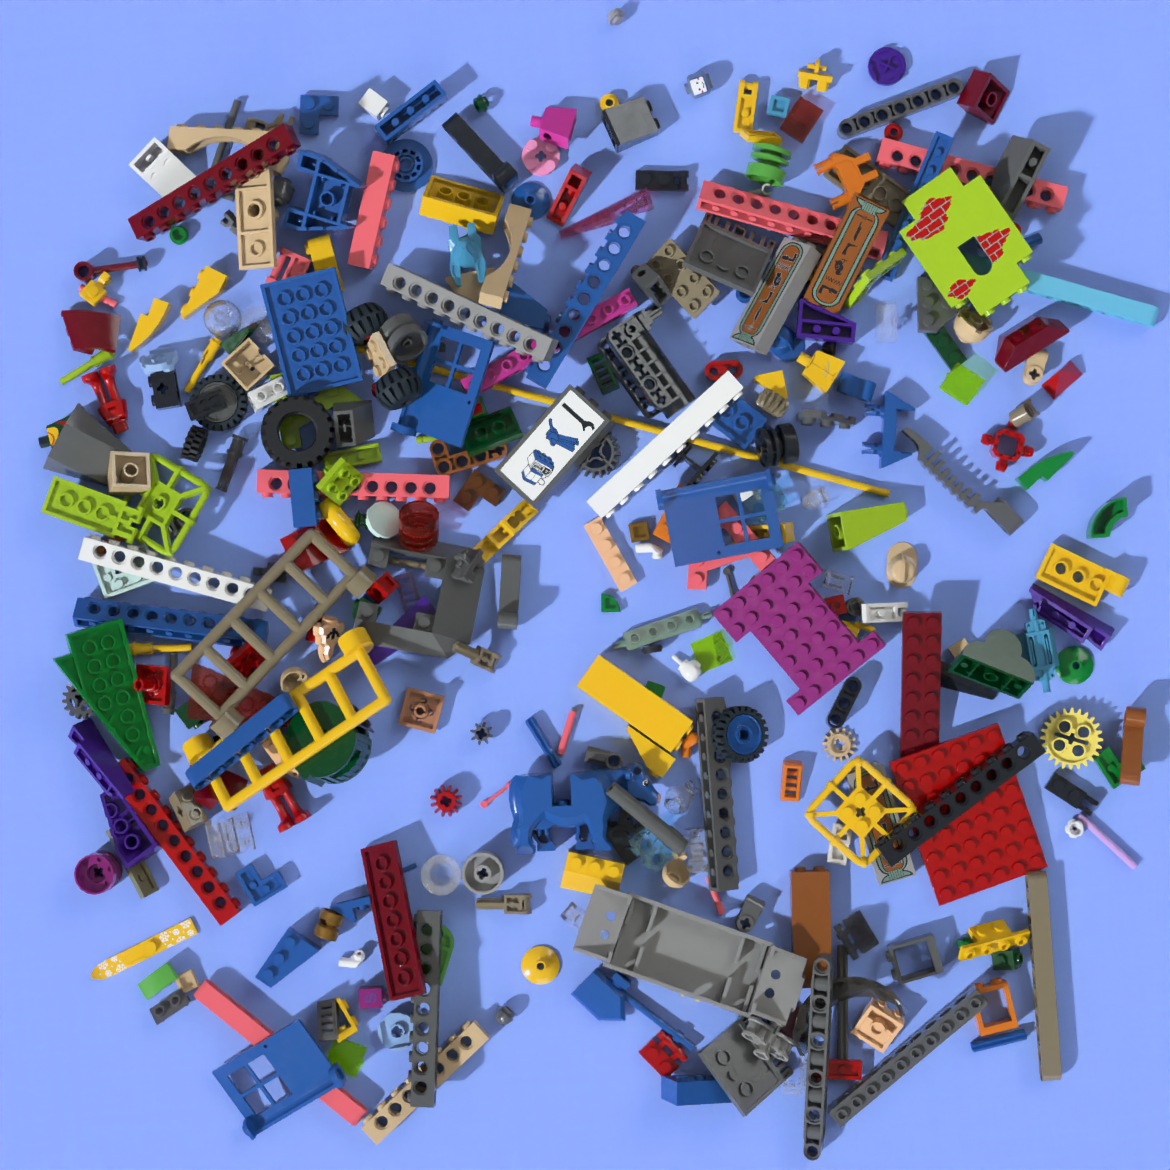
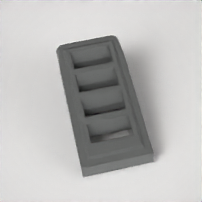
M336 999L318 1001L319 1042L339 1039V1006ZM333 1029L332 1032L324 1033V1031Z

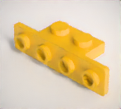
M1004 919L969 927L968 934L974 943L961 946L958 959L959 961L971 960L978 956L1005 951L1016 946H1023L1028 943L1030 930L1024 929L1012 933Z

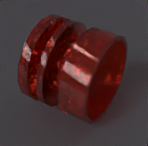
M417 500L403 505L399 511V541L401 545L413 552H424L435 547L439 539V512L437 508L429 502Z

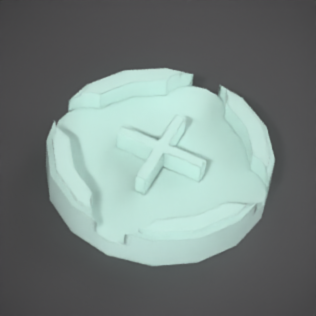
M379 501L371 505L366 512V525L374 536L390 539L400 532L403 524L402 516L393 504Z

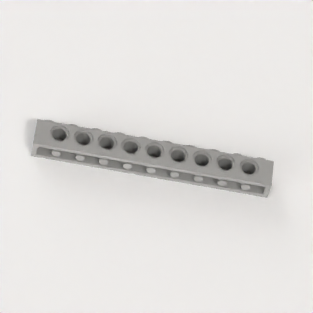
M388 263L380 282L381 285L386 287V291L395 295L398 292L402 294V299L409 302L415 300L418 302L417 306L428 310V307L434 309V314L441 317L447 315L450 317L449 321L460 325L462 322L466 324V329L477 332L479 330L483 332L482 336L487 339L493 340V338L499 340L498 344L504 347H515V352L526 356V353L532 355L531 359L542 364L543 361L550 362L559 340L396 264ZM405 279L406 284L402 288L401 283ZM419 287H421L422 292L418 296L417 290ZM437 294L438 300L434 303L433 298ZM453 302L454 308L450 311L449 306L450 303ZM469 309L470 316L466 318V311ZM484 317H486L487 323L485 326L482 325V319ZM500 325H503V332L499 334L498 328ZM517 332H519L520 338H519V340L516 342V341H515V334H516ZM535 340L536 347L535 349H532L531 343Z

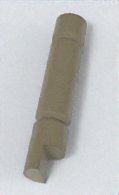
M389 557L388 560L390 565L421 568L424 570L427 563Z

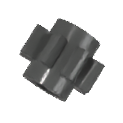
M483 722L482 726L475 723L477 729L470 730L471 733H474V737L471 740H479L478 745L481 744V741H485L488 744L487 738L494 736L489 734L492 727H485L486 722ZM481 728L485 729L484 732L487 733V736H483L482 739L477 734V731H480Z

